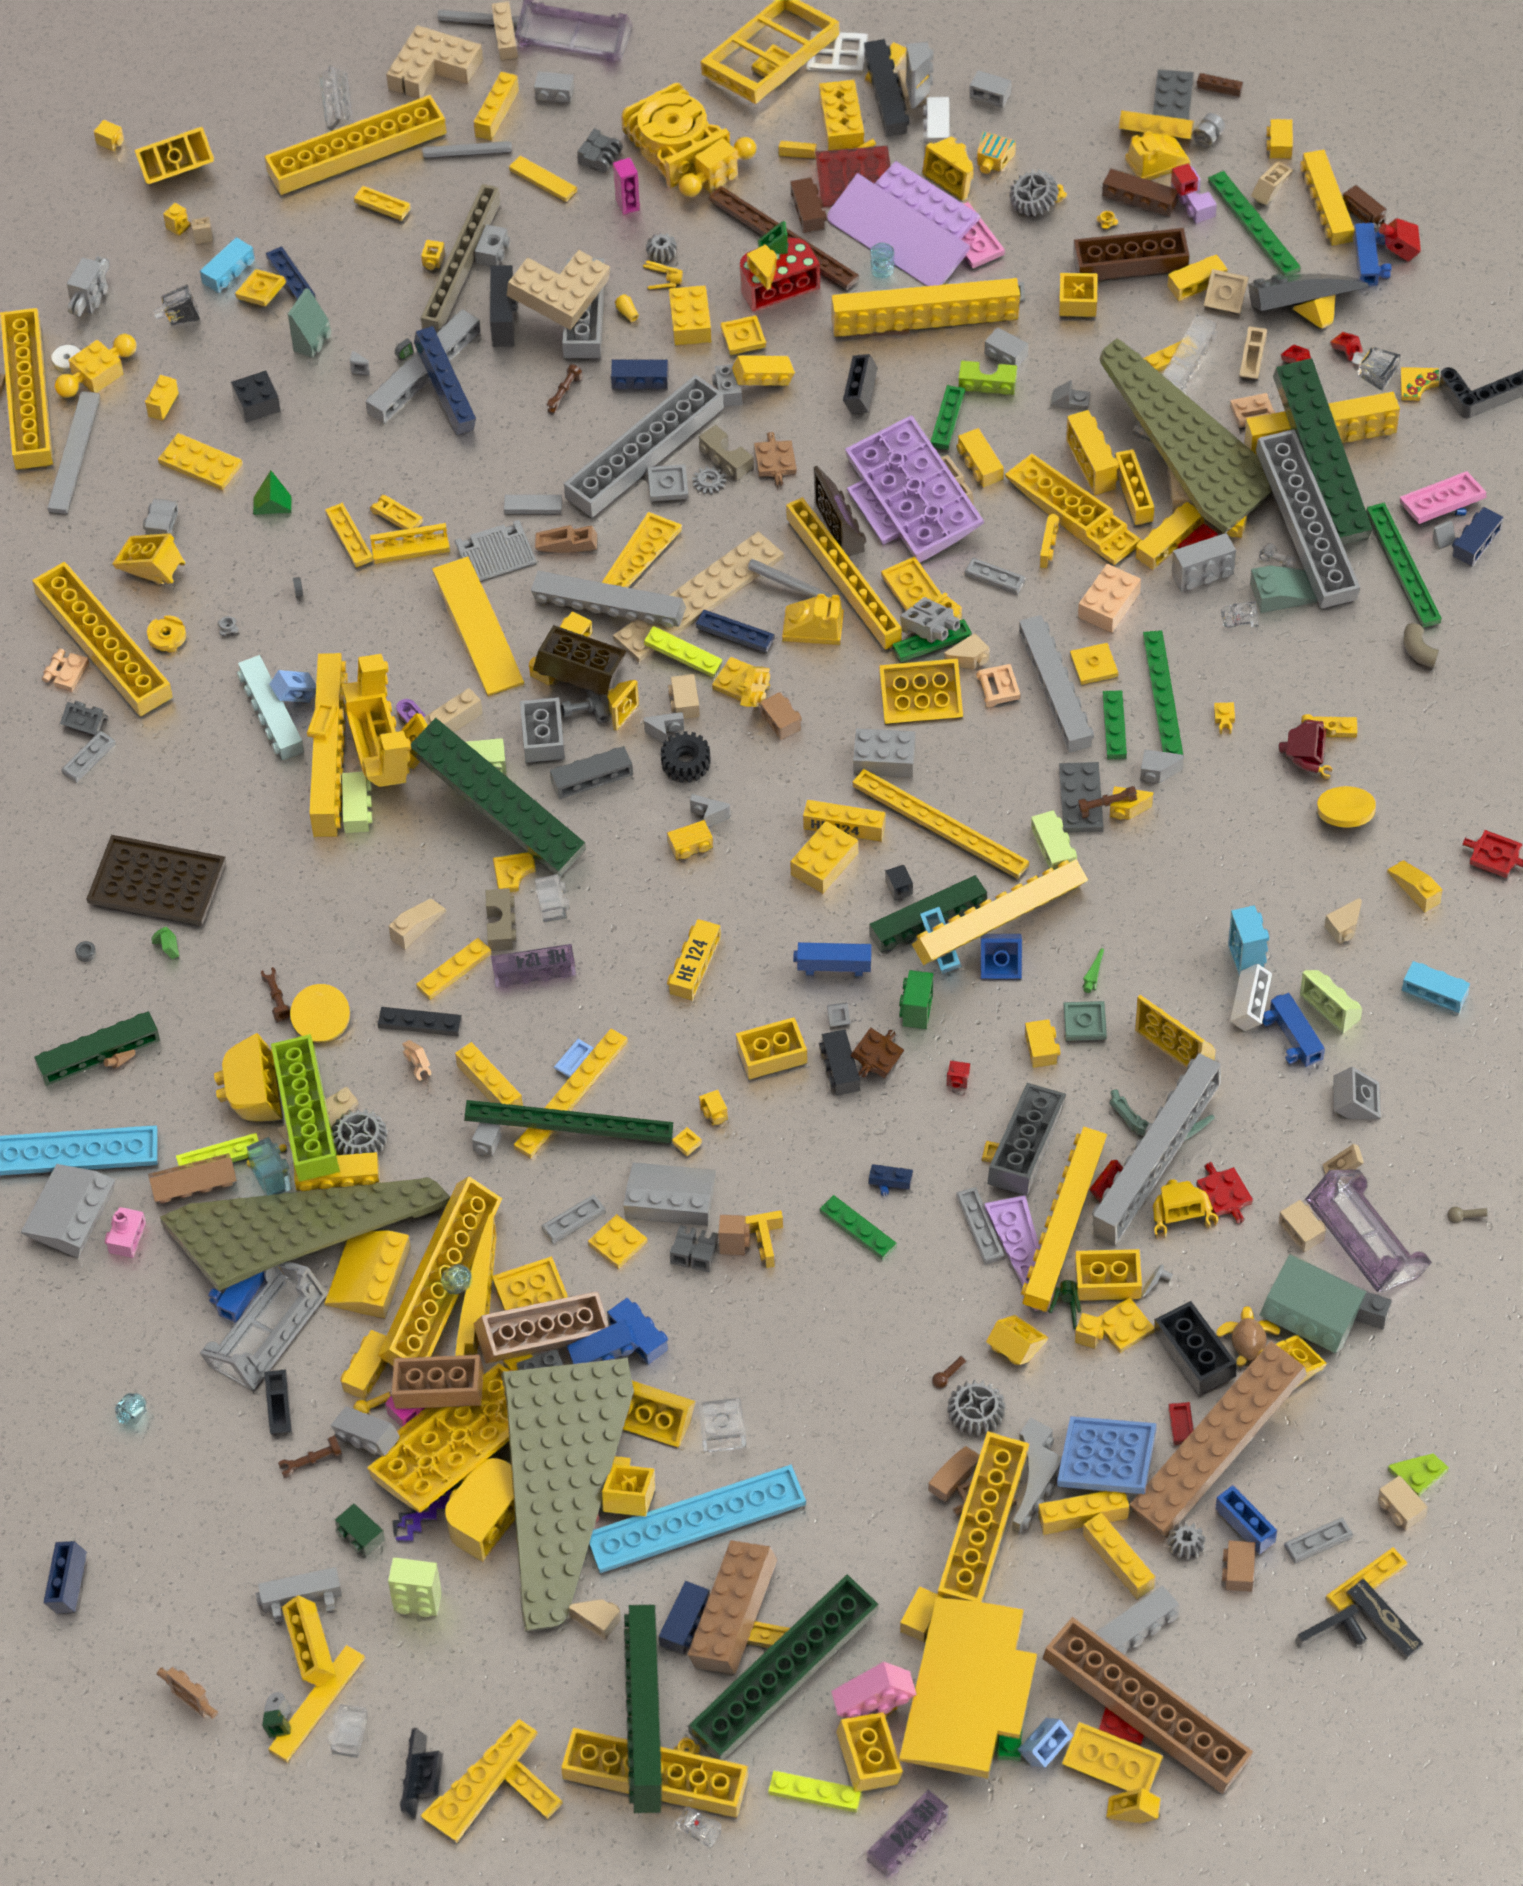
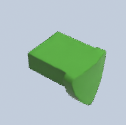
M163 927L151 937L152 944H162L163 951L171 959L179 957L176 936L169 928Z

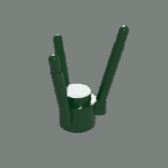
M1064 1280L1060 1283V1287H1055V1294L1049 1308V1313L1053 1312L1059 1296L1064 1302H1070L1073 1329L1076 1330V1308L1077 1312H1081L1077 1283L1072 1280Z

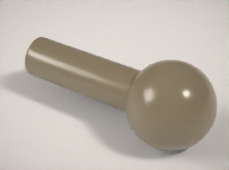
M1452 1207L1449 1209L1447 1216L1451 1222L1459 1223L1464 1218L1487 1217L1488 1209L1462 1210L1460 1207Z

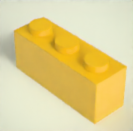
M1217 254L1168 274L1167 287L1176 299L1181 301L1208 289L1212 269L1227 272L1228 269Z
M737 356L732 366L738 385L789 386L795 374L789 356Z
M979 428L958 435L957 451L960 455H963L967 467L972 469L975 480L979 481L982 487L1004 480V467Z
M370 1330L368 1336L363 1337L360 1344L361 1348L358 1353H354L350 1361L351 1365L341 1375L340 1382L344 1392L367 1400L388 1363L377 1356L386 1335Z

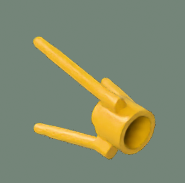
M648 260L643 265L644 268L667 273L666 281H670V283L648 286L647 289L676 288V284L681 285L683 270Z

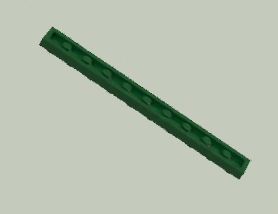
M466 1100L464 1121L664 1143H672L674 1123Z

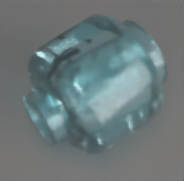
M461 1264L449 1267L441 1276L442 1287L446 1292L453 1295L467 1290L472 1283L470 1270Z
M138 1393L125 1394L115 1406L118 1421L122 1424H137L147 1412V1402L144 1397Z

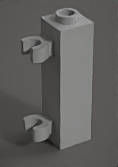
M336 1567L259 1583V1592L255 1593L258 1606L262 1605L264 1613L272 1611L275 1623L283 1621L282 1606L297 1595L312 1602L325 1600L327 1612L336 1610L333 1598L342 1596Z

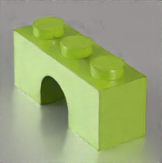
M961 361L958 387L965 388V391L1015 395L1017 365L998 364V370L993 374L987 375L980 371V362Z

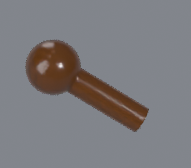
M960 1356L944 1372L934 1374L932 1377L933 1386L937 1389L947 1387L949 1378L967 1361Z

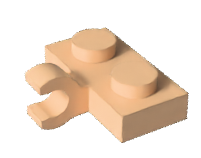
M410 1040L402 1043L405 1049L403 1051L404 1057L408 1062L410 1061L416 1065L414 1069L415 1078L419 1081L422 1080L420 1076L422 1070H425V1073L430 1076L431 1070L428 1068L430 1063L423 1047Z

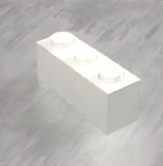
M927 97V105H924V116H927V118H924V129H927V132H924V143L928 145L929 143L934 144L949 138V97Z
M1259 964L1242 970L1239 977L1230 1022L1243 1031L1262 1024L1272 973Z

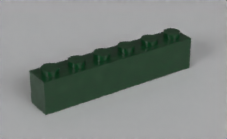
M976 875L971 876L870 923L869 935L881 953L886 950H892L897 945L909 942L926 931L921 913L940 907L947 924L948 920L956 915L960 917L965 916L964 912L972 907H975V909L981 908L980 904L987 900V891Z
M147 1011L125 1021H119L110 1027L99 1029L90 1035L81 1036L67 1044H61L52 1050L41 1052L39 1055L34 1056L45 1086H48L103 1064L104 1059L111 1058L115 1054L138 1050L160 1041V1037L150 1012Z

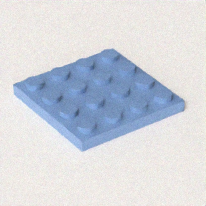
M1070 1416L1057 1480L1058 1487L1145 1494L1157 1430L1156 1423Z

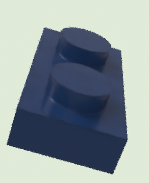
M872 1164L868 1184L910 1190L913 1170Z

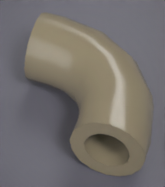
M1416 623L1407 624L1404 629L1403 644L1407 653L1418 663L1434 668L1439 649L1432 648L1424 643V629L1422 626Z

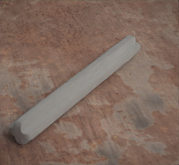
M438 10L437 14L438 20L495 25L493 14ZM512 16L513 26L524 27L525 17Z
M511 141L428 146L422 148V155L424 158L511 152L512 143Z
M751 559L748 564L749 570L811 598L816 597L818 594H825L826 597L832 596L828 592L755 559Z

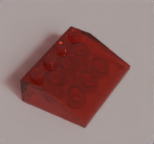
M888 145L816 151V173L823 207L833 206L857 173L875 184L890 168Z

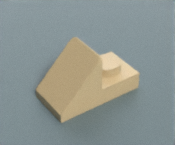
M210 218L191 219L195 244L212 242Z
M1352 1144L1323 1164L1329 1183L1359 1177L1357 1168L1364 1164L1359 1146Z

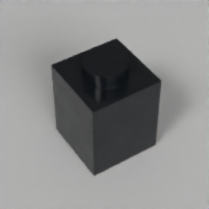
M904 864L885 870V882L894 900L904 899L913 894V882Z

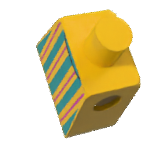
M984 131L977 151V164L980 166V171L984 174H989L991 169L998 172L1002 171L1016 153V141Z

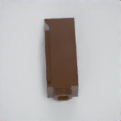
M1354 185L1343 193L1342 198L1346 208L1363 222L1374 223V229L1386 222L1387 209L1359 186Z

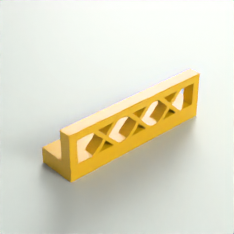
M446 523L370 535L374 564L450 552ZM442 530H443V533L433 534V533L436 532V531H442ZM417 534H422L421 537H414ZM403 537L402 540H395L396 538ZM384 540L383 543L375 544V541Z

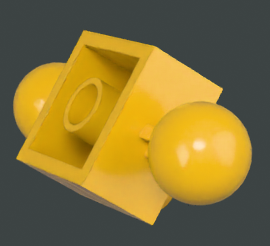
M741 137L736 140L732 147L722 138L695 156L696 175L686 174L679 180L678 187L680 192L686 197H694L700 193L703 187L711 194L719 186L733 180L738 175L737 160H749L755 155L757 147L754 140L749 137Z
M120 334L114 339L113 348L110 350L100 341L96 340L69 358L68 361L72 375L62 374L56 379L54 386L57 394L64 398H70L77 393L79 383H82L91 392L98 393L124 375L122 363L118 356L123 358L132 356L137 348L135 339L129 334Z

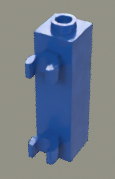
M1374 223L1355 224L1354 243L1358 278L1368 283V286H1378L1380 276L1382 278H1391V264L1378 265L1376 243L1385 245V236L1380 234L1379 231H1374Z
M798 942V950L793 952V962L797 963V971H806L807 976H814V971L855 972V977H863V972H871V944Z
M1290 993L1274 997L1271 1000L1270 1010L1264 1012L1262 1023L1267 1027L1276 1021L1293 1047L1286 1051L1288 1056L1285 1059L1288 1064L1301 1059L1304 1066L1307 1067L1324 1060L1325 1048Z
M265 1271L227 1287L223 1294L212 1288L208 1294L211 1297L209 1302L216 1305L218 1315L236 1323L263 1283Z

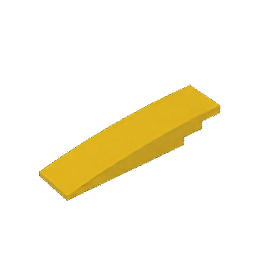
M1030 454L1005 473V477L1048 515H1057L1061 526L1113 565L1135 550L1137 543L1141 540L1127 530L1126 523L1113 515L1112 508L1034 454Z
M469 557L432 568V573L447 606V612L487 696L523 685L524 680Z
M489 1214L472 1265L461 1312L455 1356L477 1355L480 1343L474 1323L481 1315L490 1314L497 1238L494 1214Z

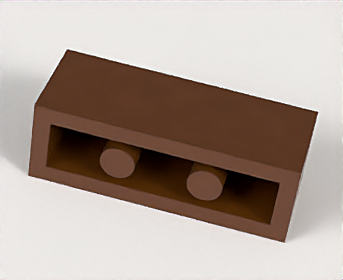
M812 177L790 181V194L803 233L824 230V222L827 221V215L825 210L822 211L823 203L821 197L817 196L819 194L817 184L813 183Z

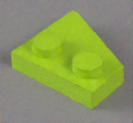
M1434 1453L1393 1463L1388 1466V1471L1395 1478L1400 1475L1418 1496L1422 1495L1449 1470V1467Z

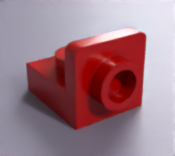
M1341 332L1330 341L1331 347L1344 351L1349 361H1352L1363 352L1357 335Z
M1294 344L1280 354L1282 361L1288 363L1311 358L1309 349Z
M950 1061L946 1086L967 1088L971 1063Z

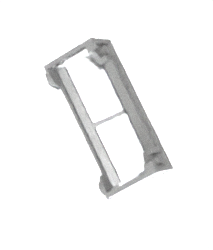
M284 1262L265 1270L264 1277L267 1284L219 1345L213 1341L208 1342L200 1351V1355L208 1366L244 1387L255 1390L265 1377L264 1372L272 1368L327 1296V1293L309 1267Z

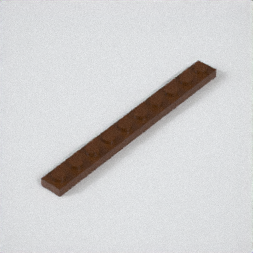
M719 186L709 195L710 202L762 236L779 224L723 186ZM787 228L788 238L804 240L810 246L820 263L821 274L846 290L859 280V274Z

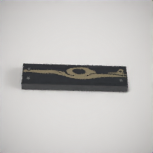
M1364 1578L1347 1591V1596L1406 1660L1423 1647L1424 1643Z

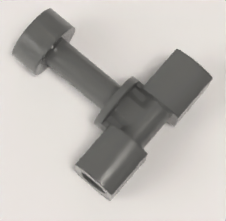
M587 689L588 697L586 702L571 704L570 701L560 702L562 717L572 716V712L588 709L589 713L594 712L597 723L609 721L610 714L606 704L601 702L602 695L596 694L594 691Z

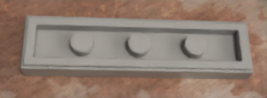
M973 1187L956 1192V1197L984 1265L1005 1259L977 1188Z

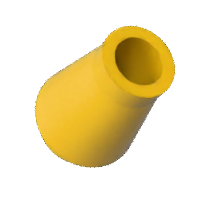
M623 294L615 300V308L628 318L630 322H634L639 318V314L630 296Z

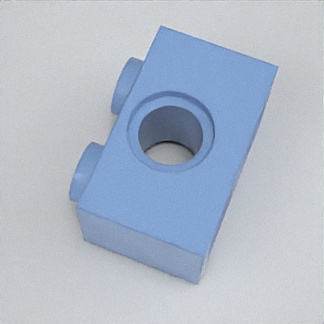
M278 670L269 684L279 701L310 703L316 694V683L309 672Z
M1045 1718L1018 1750L1031 1766L1045 1768L1073 1734L1060 1719Z

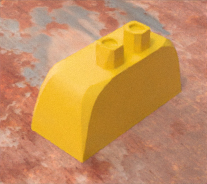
M203 127L134 150L147 184L214 161Z
M255 1033L237 1043L225 1053L222 1061V1070L214 1073L216 1084L218 1086L224 1084L225 1087L216 1090V1097L220 1102L229 1101L233 1110L244 1120H282L278 1080L272 1049L258 1033Z

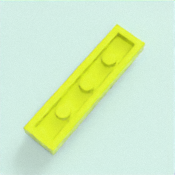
M655 626L652 627L644 640V645L714 678L722 664L723 659Z
M257 1133L176 1155L178 1166L230 1153L233 1163L261 1155L262 1149Z
M773 1771L768 1791L769 1795L857 1813L862 1791L854 1792V1788L851 1786L779 1771Z

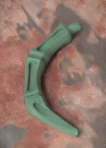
M1117 1089L1110 1092L1112 1099L1109 1101V1104L1119 1113L1131 1131H1135L1137 1135L1145 1136L1146 1128L1150 1123L1145 1119L1142 1120L1141 1116L1137 1115L1130 1108L1124 1096L1120 1097ZM1209 1115L1196 1122L1184 1141L1197 1134L1215 1119L1214 1115Z

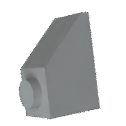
M1144 749L1140 780L1161 783L1183 770L1184 755Z

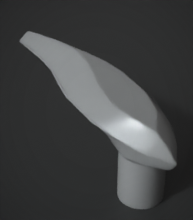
M1163 1264L1159 1265L1146 1283L1141 1297H1145L1150 1292L1153 1286L1158 1283L1160 1277L1170 1281L1173 1273L1164 1270Z

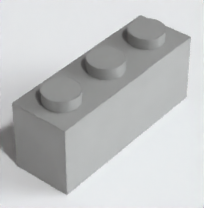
M347 1406L330 1425L335 1432V1437L339 1441L349 1442L356 1448L362 1447L372 1454L377 1453L382 1456H386L400 1438L392 1423Z

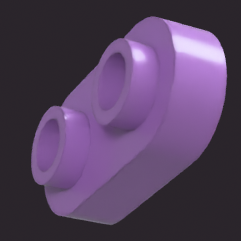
M403 699L397 703V714L405 724L408 723L415 713L422 714L423 717L426 716L413 700Z

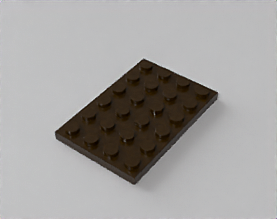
M111 834L86 900L88 904L203 926L223 872L226 857Z

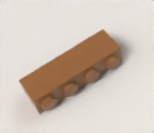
M230 1153L148 1174L155 1202L159 1201V1203L169 1202L173 1197L180 1196V1198L189 1197L192 1195V1192L196 1191L201 1193L212 1190V1187L219 1185L221 1187H228L237 1181Z

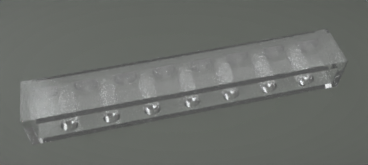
M1198 314L1163 373V376L1183 393L1187 389L1186 383H1191L1195 375L1194 369H1199L1203 360L1201 359L1202 355L1206 356L1210 348L1209 342H1214L1218 333L1215 331L1217 323ZM1137 419L1132 434L1153 443Z

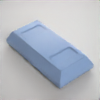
M577 1039L557 1062L554 1069L570 1078L594 1048Z

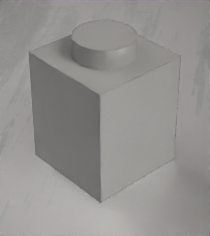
M479 1123L472 1138L473 1151L481 1155L493 1156L502 1137L501 1126L498 1124Z

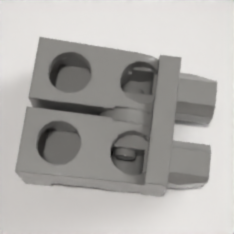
M926 597L900 615L902 632L908 634L912 631L922 638H927V641L931 643L936 639L945 640L949 629L956 631L960 628V620L954 617L953 609L946 608Z

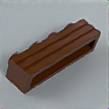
M1199 73L1196 88L1240 97L1243 90V82Z

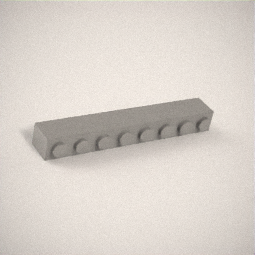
M462 309L445 326L440 328L437 335L449 361L481 332L480 320ZM416 351L413 357L405 361L403 366L397 372H394L385 383L381 384L373 395L367 398L366 408L369 415L385 424L430 381L418 351Z
M537 571L531 588L535 600L540 603L550 602L561 607L566 605L576 610L586 609L597 614L602 612L613 617L623 616L629 620L638 619L649 624L659 623L666 627H680L686 609L683 599L679 597L543 571Z
M1042 615L1019 620L1020 637L1068 752L1091 747L1092 738H1094L1093 729L1087 725V715L1081 710L1080 698L1074 694V684L1072 681L1069 682L1068 670L1066 666L1063 667L1061 653L1055 649L1056 642L1053 636L1050 637L1048 623L1044 622Z

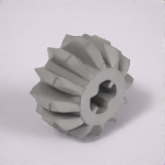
M660 232L659 235L653 234L652 238H648L646 252L649 259H654L655 263L661 261L663 264L665 260L670 262L671 258L675 257L677 244L674 236L670 237L668 233L662 235Z
M1184 1522L1183 1527L1176 1524L1174 1530L1169 1532L1168 1545L1171 1547L1172 1554L1178 1553L1179 1559L1182 1556H1186V1559L1189 1560L1191 1555L1197 1558L1199 1552L1204 1550L1205 1537L1202 1535L1201 1528L1195 1529L1194 1523L1191 1526H1187V1523Z

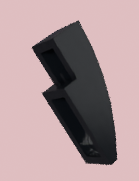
M283 1369L264 1372L270 1435L292 1432L287 1371Z

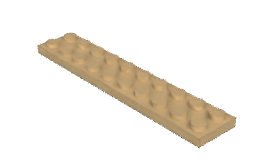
M759 531L669 595L682 598L686 605L680 627H666L659 623L649 624L643 620L636 619L613 635L614 641L627 650L634 659L641 662L656 651L644 645V640L653 626L673 636H677L695 623L704 609L708 611L713 610L760 576V574L748 569L751 559L772 567L784 558V553Z

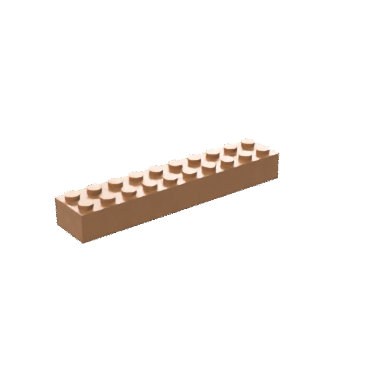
M1270 1341L1146 1485L1145 1494H1138L1130 1503L1132 1511L1167 1538L1169 1532L1174 1530L1176 1524L1178 1525L1304 1379L1307 1375L1305 1367Z
M1074 1617L1070 1618L1046 1647L1042 1658L1044 1661L1220 1793L1224 1794L1249 1763L1253 1754L1251 1749Z

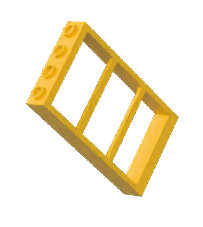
M775 0L700 61L701 75L757 104L840 35L839 21L800 0ZM786 9L823 30L808 41L771 20ZM767 25L804 46L786 61L782 62L746 41ZM741 46L778 67L759 83H756L720 62Z

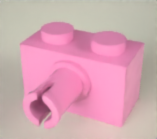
M119 1207L118 1211L113 1215L111 1231L107 1232L105 1237V1244H107L109 1253L130 1258L134 1257L146 1224L144 1212Z

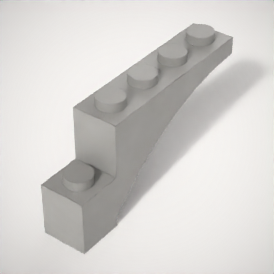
M1031 1417L1019 1434V1441L1029 1443L1026 1458L1028 1483L1021 1506L1012 1522V1531L1019 1535L1024 1528L1027 1529L1033 1519L1032 1515L1035 1511L1038 1512V1505L1044 1503V1497L1052 1493L1062 1456L1049 1450L1054 1443L1053 1429Z

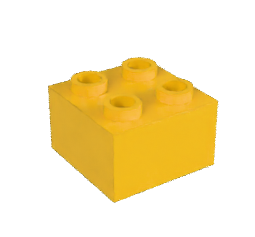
M1060 273L1059 316L1096 317L1097 274Z
M612 1464L602 1491L603 1512L646 1517L655 1491V1469Z

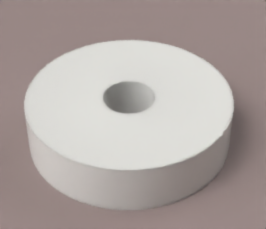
M64 345L57 348L52 354V362L55 369L64 373L71 372L67 358H71L80 350L73 345Z

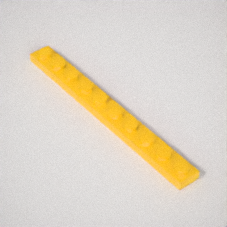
M865 769L852 782V787L1017 879L1029 866L1027 859Z

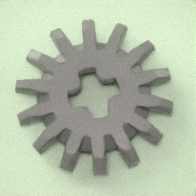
M705 466L706 469L704 470L699 468L700 473H694L696 477H692V481H695L693 486H698L696 488L698 491L703 489V493H706L707 489H709L710 494L713 493L712 489L718 492L720 491L718 487L723 488L724 484L722 483L726 482V479H722L726 476L725 473L720 474L722 470L716 471L715 466L712 469ZM709 477L710 479H713L712 483L709 484V482H705L706 478Z

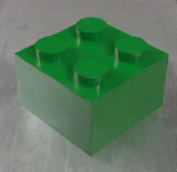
M909 970L908 978L904 977L902 988L904 991L899 1001V1018H903V1026L927 1030L933 1000L934 973Z

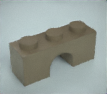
M715 424L699 436V450L704 455L709 456L715 465L723 468L728 476H732L738 481L754 469V457L742 446L736 450L727 451L726 449L729 447L728 435Z
M509 888L485 890L487 918L496 917L500 919L495 923H487L488 947L491 951L513 950V942L517 941L516 929L512 930V925H516L515 913H511V908H515L514 896H510Z

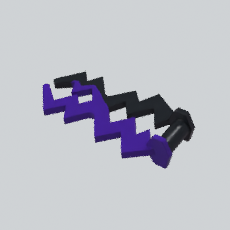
M451 1487L446 1491V1496H440V1501L431 1503L429 1505V1512L419 1513L412 1508L410 1513H398L399 1520H393L394 1536H397L398 1527L406 1529L405 1520H413V1524L407 1525L408 1535L396 1537V1541L414 1542L413 1532L422 1533L421 1521L437 1520V1509L446 1510L450 1495L455 1488Z

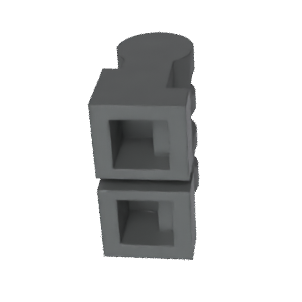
M594 128L587 137V141L577 151V162L589 168L594 167L600 172H606L618 156V153L623 149V144L616 138L602 135L600 130Z
M680 1225L676 1240L670 1250V1264L689 1267L691 1261L692 1269L710 1272L719 1234L712 1232L711 1237L707 1238V1231L702 1230L698 1237V1245H695L697 1228H692L690 1233L686 1234L687 1226Z

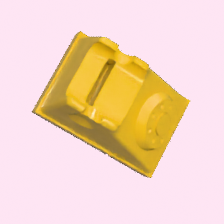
M1150 131L1144 132L1142 137L1138 135L1133 136L1128 153L1125 154V160L1134 174L1147 180H1153L1170 174L1173 168L1187 163L1190 165L1191 162L1174 136L1152 134Z
M952 136L934 144L929 143L925 149L922 174L960 200H965L968 197L971 180L973 179V165L966 154V145L963 143L957 144L955 142L956 139Z
M168 533L130 536L112 565L116 569L154 581L157 584H164L163 581L167 584H172L174 582L172 579L173 572L178 565L184 566L185 561L173 542L174 537Z
M818 594L816 597L786 606L782 641L840 645L844 610L842 609L839 595L826 597L825 594Z
M1298 1335L1276 1343L1277 1346L1305 1367L1307 1375L1298 1386L1323 1370L1327 1365Z

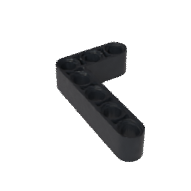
M1446 367L1441 371L1439 388L1461 417L1471 418L1523 397V370L1471 391L1454 368Z

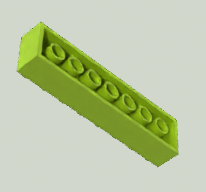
M311 1034L272 1043L271 1049L294 1166L299 1182L340 1172L316 1050Z

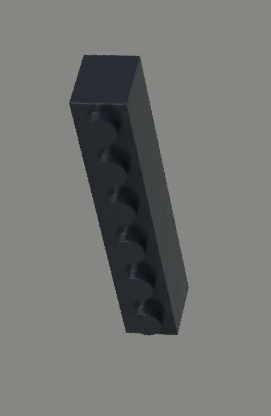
M885 39L864 42V56L885 135L887 137L907 133V126L910 125L909 115H905L904 112L906 111L905 101H901L902 89L897 86L899 79L898 74L893 71L895 70L894 60L890 59V45H886Z

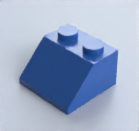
M985 934L981 936V979H1022L1021 934Z

